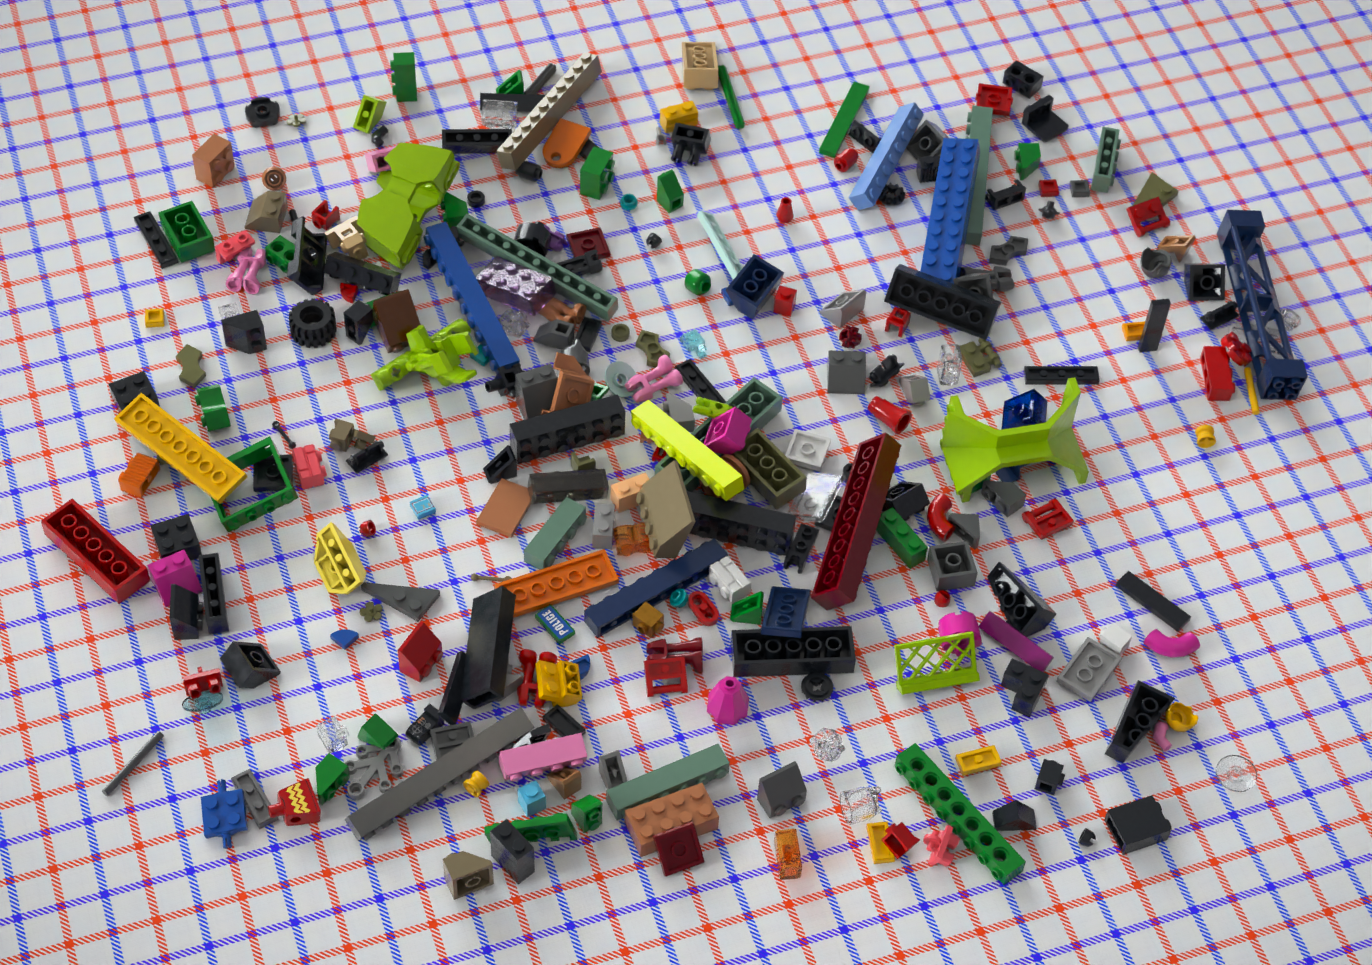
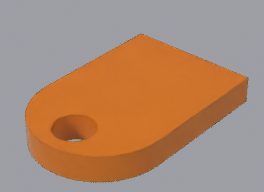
M560 118L543 147L545 162L554 168H564L571 165L591 135V128ZM556 156L561 157V158H560L559 160H557V161H553V160H552V159H553L554 157H556Z

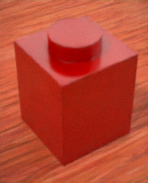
M779 286L774 300L773 313L791 317L796 304L797 290Z

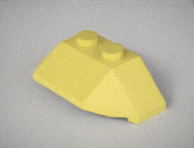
M329 523L316 535L317 544L315 547L314 564L328 593L348 595L363 583L367 572L353 544L334 523Z

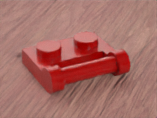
M1159 197L1126 209L1138 237L1144 236L1145 233L1155 229L1170 226V220L1165 214ZM1158 216L1159 221L1141 226L1140 222Z
M1056 498L1049 500V503L1037 509L1022 513L1024 522L1030 525L1041 540L1072 526L1074 522ZM1050 510H1053V512H1051V513H1049V514H1047V515H1044V516H1042V517H1040V518H1038V519H1035V517H1038V516H1040V515H1042V514H1044V513H1046V512H1048V511H1050Z
M684 657L643 661L647 697L673 692L688 693ZM680 677V684L653 686L652 680Z

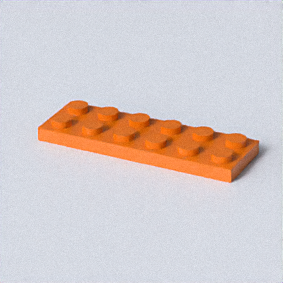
M605 549L494 584V589L503 586L516 595L513 618L546 608L550 604L555 605L619 584V578Z

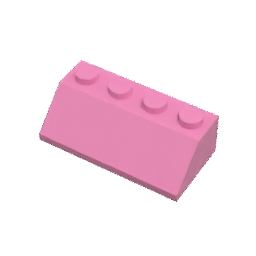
M582 733L500 751L498 763L504 779H510L513 782L521 780L522 776L531 775V777L542 775L543 771L547 770L557 772L569 765L571 767H579L584 764L583 762H586L587 753Z

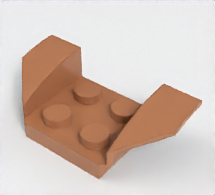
M557 352L553 369L560 370L550 411L542 409L541 415L590 402L595 381L584 372L574 356Z

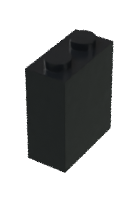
M1153 795L1109 809L1104 819L1122 855L1168 840L1172 829L1169 820L1165 819L1162 813L1161 805L1155 801Z
M507 819L490 831L491 856L517 884H520L535 872L534 847Z

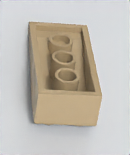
M682 42L684 88L689 90L697 88L712 90L718 88V62L715 42Z

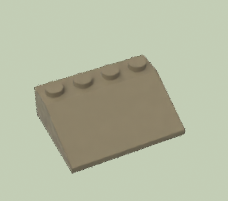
M674 460L644 483L636 496L637 504H639L641 510V518L645 524V533L650 541L649 547L653 552L654 558H676L695 524V518L678 462Z

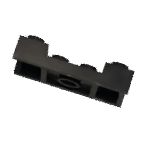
M302 216L292 222L291 236L296 241L294 260L288 263L287 277L302 287V289L314 295L323 290L327 237L325 233H312L305 228V217Z

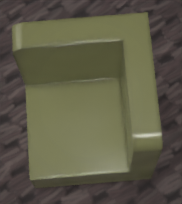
M575 451L571 452V467L578 480L596 474V461L594 458L590 459L588 455L578 459Z

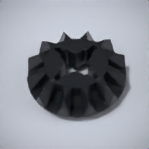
M890 182L889 185H885L878 199L886 205H898L904 201L905 192L903 187H899L898 184L892 185Z
M810 673L802 680V693L805 694L806 699L810 698L814 702L816 700L823 702L824 699L830 698L833 692V682L823 673ZM821 685L820 690L813 691L814 686Z

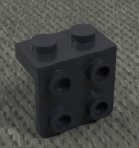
M1050 95L1040 98L1032 105H1028L1023 111L1021 123L1043 142L1050 141L1068 130L1069 127L1065 121L1051 111L1054 98Z

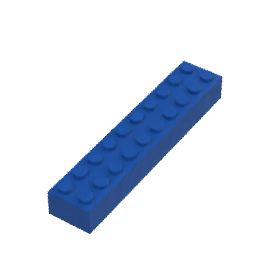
M943 138L920 271L954 284L953 279L960 277L980 157L978 139Z

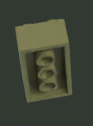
M758 428L746 436V444L741 451L731 454L748 471L751 485L776 510L806 490L807 477Z

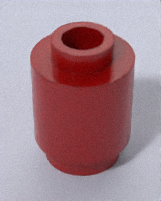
M853 148L842 151L834 159L836 169L846 172L857 162L858 153Z

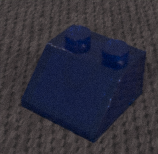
M1035 389L1004 401L1001 430L1045 423L1048 401Z

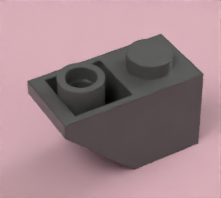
M556 319L541 325L533 342L563 350L571 345L574 340V324Z
M991 480L983 482L981 494L1007 518L1024 506L1026 494L1014 483Z

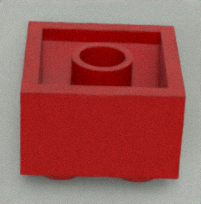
M422 621L418 623L398 649L400 672L418 682H421L424 677L430 674L432 666L436 662L438 663L443 656L442 642Z

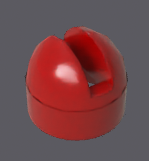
M372 520L364 521L360 524L359 532L361 535L366 537L375 535L376 527Z
M945 590L938 591L934 598L935 604L938 607H947L950 603V594Z

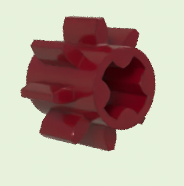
M846 326L840 332L839 340L843 342V347L855 349V346L861 343L862 334L858 333L859 328Z

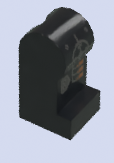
M429 703L424 708V713L416 722H413L408 727L405 736L418 746L424 744L430 738V729L439 728L444 725V719L438 715L439 710Z

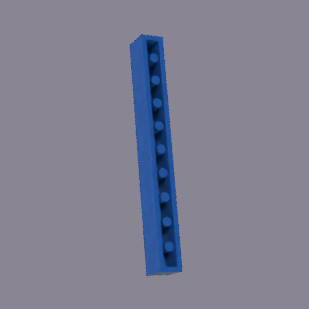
M442 222L426 227L423 237L426 246L430 247L432 258L437 260L439 271L444 274L447 286L451 287L455 301L458 300L461 313L466 315L467 323L470 329H473L477 343L482 345L483 355L489 357L491 370L498 374L497 369L501 366H504L506 370L511 369L514 364L520 363V360L448 224Z

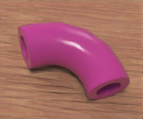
M1155 629L1144 640V644L1160 655L1171 658L1185 657L1200 648L1198 638L1190 632L1178 638H1171Z

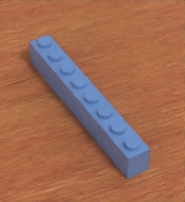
M915 102L898 108L848 197L857 210L875 205L922 120L924 114Z

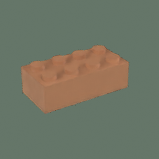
M703 783L625 810L624 823L640 857L657 852L653 835L692 821L695 825L697 836H701L718 829L719 815Z

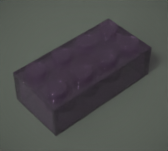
M498 256L475 276L486 297L532 316H535L556 295L552 277Z

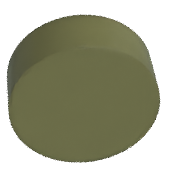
M616 324L611 329V336L615 341L624 342L630 336V329L625 324Z

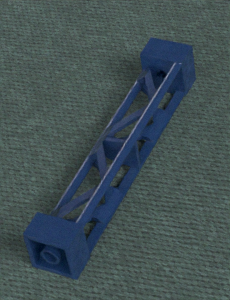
M1227 210L1217 231V237L1224 254L1247 345L1251 348L1250 356L1257 378L1256 383L1260 398L1296 400L1308 376L1303 359H1294L1260 239L1266 227L1262 212L1256 210ZM1230 249L1237 251L1240 264H1234ZM1254 254L1258 255L1264 280L1247 263L1250 256ZM1251 276L1266 291L1265 294L1254 289ZM1241 290L1247 291L1245 299H1243ZM1261 311H1266L1264 316H1261ZM1247 312H1253L1257 330L1251 329ZM1271 320H1276L1282 346L1265 329L1267 323ZM1259 338L1261 340L1262 346L1258 343ZM1269 343L1284 359H1276L1272 355ZM1259 357L1266 359L1263 369Z

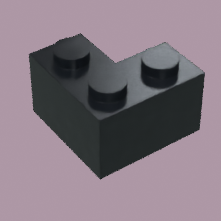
M1012 658L1004 672L1001 683L1002 687L1016 693L1011 709L1030 718L1046 687L1049 674Z

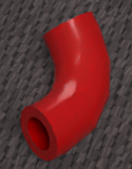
M939 493L928 506L927 522L930 530L940 540L946 542L955 531V526L946 518V513L952 508V502L945 494Z

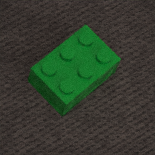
M193 201L158 212L161 227L181 263L215 251L213 236Z

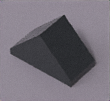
M507 445L483 468L490 484L499 482L501 478L507 480L517 477V460L511 446Z
M1018 800L992 811L994 828L997 831L1037 829L1034 809Z

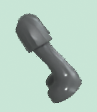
M994 266L993 270L987 271L971 267H961L960 277L973 273H990L992 289H995L997 292L1011 290L1015 287L1014 281L1011 278V271L1008 268Z

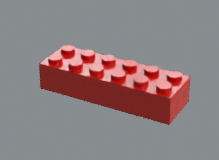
M73 498L41 520L44 534L118 604L150 582L148 568Z

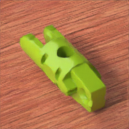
M697 397L696 403L698 405H695L692 411L700 415L716 418L733 407Z

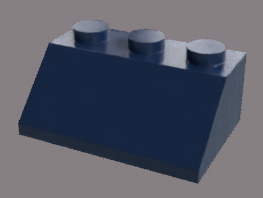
M753 254L726 288V292L736 309L753 320L779 287L784 272Z

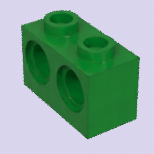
M279 235L265 247L266 259L269 263L275 264L284 273H287L288 263L294 260L295 244Z

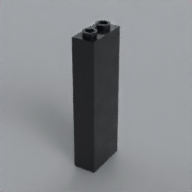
M503 586L473 599L460 701L472 709L479 708L504 697L516 595Z

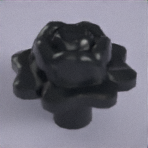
M1048 201L1047 206L1038 209L1042 212V217L1054 219L1055 215L1060 214L1054 208L1055 202Z

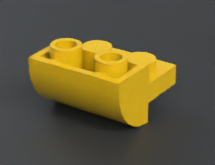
M539 660L535 664L539 699L552 701V707L557 704L560 707L572 706L583 699L578 664L563 660L557 664Z

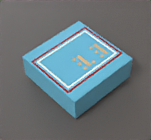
M428 495L410 502V507L418 520L436 513V508Z

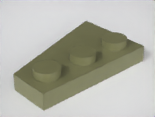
M1152 172L1133 206L1159 197L1162 206H1165L1178 195V190Z

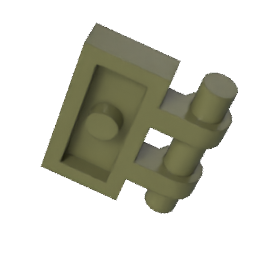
M981 338L978 340L979 346L974 341L957 346L959 356L973 377L990 372V365L992 364L996 368L1002 366L1000 357L993 351L991 343ZM986 352L988 357L985 358L982 353Z

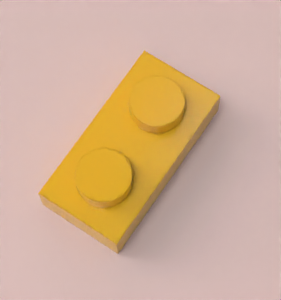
M995 745L956 754L955 757L962 776L1000 767L1002 763Z

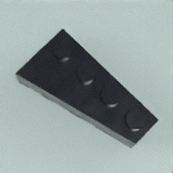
M1138 680L1130 692L1105 755L1124 763L1164 715L1175 698Z

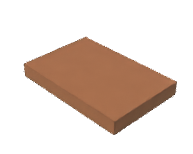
M501 478L476 520V525L512 538L536 497V491Z

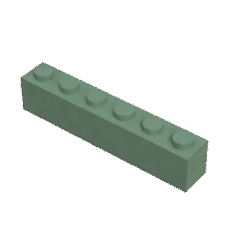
M715 744L606 790V801L616 820L625 819V810L700 783L706 785L711 780L725 777L729 773L730 762L720 745Z

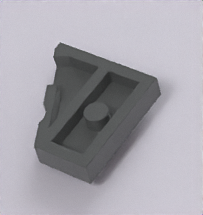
M470 721L434 728L429 731L436 760L474 737Z

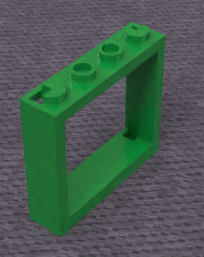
M270 436L227 457V459L242 470L273 455L287 488L230 516H227L223 504H219L211 497L220 521L227 532L236 530L240 526L255 521L257 518L271 513L275 509L299 498L278 449Z

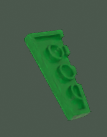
M556 813L553 816H537L529 820H514L510 822L529 842H538L539 838H550L551 841H559V837H570V841L577 840V831L567 813ZM494 823L491 826L484 827L485 836L487 837L489 842L490 831L494 829L496 826H498L500 823Z

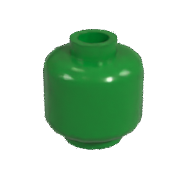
M693 269L686 275L684 284L686 289L692 293L703 295L711 288V278L703 271Z

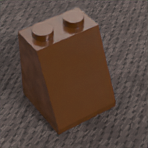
M409 289L373 301V320L388 353H398L405 347H408L409 343L406 333L421 325Z

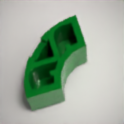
M216 384L196 389L197 394L194 397L196 405H200L203 416H200L202 426H207L208 432L230 427L231 424L220 385Z

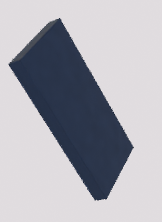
M771 587L761 634L801 638L811 590Z

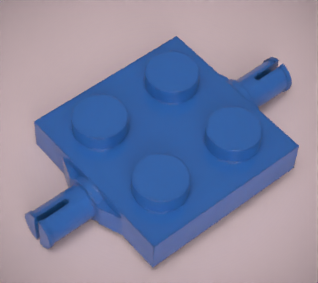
M221 779V781H217V793L201 797L203 829L206 839L222 837L223 848L228 849V847L232 848L231 836L237 832L247 831L248 826L243 789L226 791V780Z

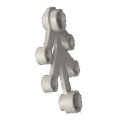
M398 737L391 743L394 746H388L385 750L374 745H359L356 748V756L362 760H349L345 762L346 765L354 767L349 769V775L355 774L357 769L368 767L359 781H353L348 785V796L351 799L359 800L364 796L365 786L377 771L380 779L379 790L385 793L392 789L384 763L388 755L392 763L390 768L391 775L395 778L403 775V766L400 764L397 754L401 749V740ZM361 750L366 751V752L363 753V754H360V753H359V751H361ZM380 752L376 757L367 758L369 753ZM385 784L389 785L387 788L382 787Z

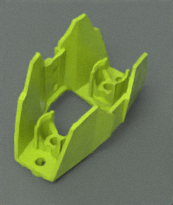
M399 143L384 158L390 165L391 170L381 171L376 180L383 190L373 197L361 200L357 224L365 232L363 235L367 240L365 243L366 247L401 270L410 263L422 240L423 230L420 227L422 220L430 210L441 204L458 173L460 162L455 161V155L452 151L421 144Z

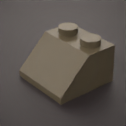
M267 191L254 199L246 220L245 229L280 233L288 208L286 193Z
M464 851L451 853L443 859L444 879L454 900L494 884L491 860Z

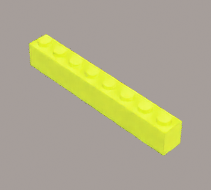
M650 400L631 410L632 425L636 429H640L647 438L652 439L659 448H663L670 457L675 458L682 467L687 468L694 477H698L706 487H710L717 496H721L727 501L744 490L743 477L739 472Z

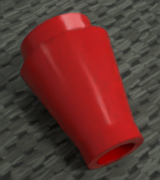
M788 197L781 199L776 213L778 220L782 223H788L794 217L792 201Z

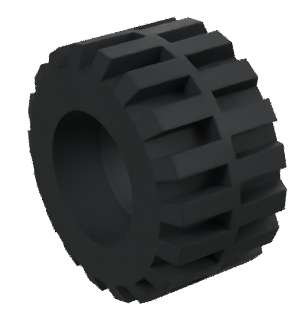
M305 299L304 302H298L297 306L291 308L292 311L289 312L288 317L290 332L296 343L299 342L300 346L306 345V348L311 346L318 348L320 345L325 346L326 342L330 343L332 341L331 338L335 337V332H337L335 312L329 303H323L321 299L318 301L316 299Z

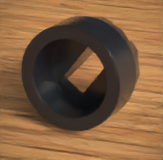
M651 233L647 237L646 243L648 246L652 245L651 248H657L662 243V239L657 234Z
M1085 828L1078 843L1086 847L1092 846L1093 843L1090 842V839L1096 840L1094 832Z

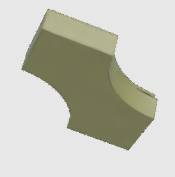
M641 330L636 341V347L645 352L647 366L656 368L658 366V359L662 355H667L670 358V353L660 346L658 342L659 334Z
M188 344L176 355L177 362L183 367L179 379L195 388L206 377V372L199 366L203 356L202 351Z

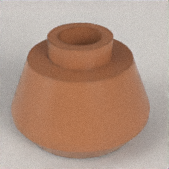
M279 167L267 168L262 175L264 186L272 191L280 190L286 183L285 172Z

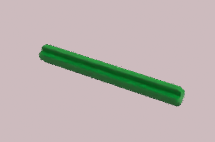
M719 65L718 76L735 127L743 129L745 122L726 66Z

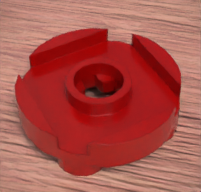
M1234 332L1226 334L1221 339L1222 347L1228 348L1229 352L1227 354L1239 366L1244 364L1245 367L1252 361L1249 354L1251 348L1246 343L1242 344Z

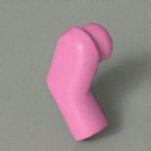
M1160 721L1154 726L1153 739L1164 751H1167L1172 746L1165 737L1169 726L1166 722Z

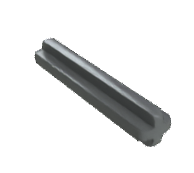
M549 63L526 89L524 94H537L556 72V65Z

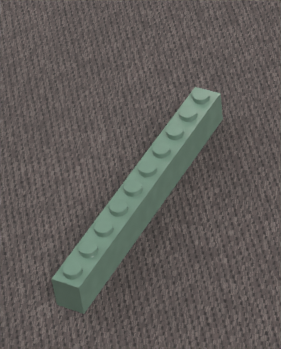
M974 105L972 106V111L968 112L967 122H970V124H967L966 134L969 137L966 136L965 139L979 140L980 157L965 244L980 246L993 108Z
M466 214L456 226L458 237L570 301L576 304H584L586 310L607 322L610 321L618 310L617 297L473 216Z

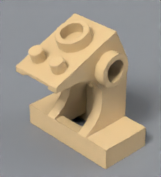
M357 216L324 232L332 249L340 246L344 254L348 253L350 257L359 260L369 256L365 246L367 240L363 235L365 232L357 224Z

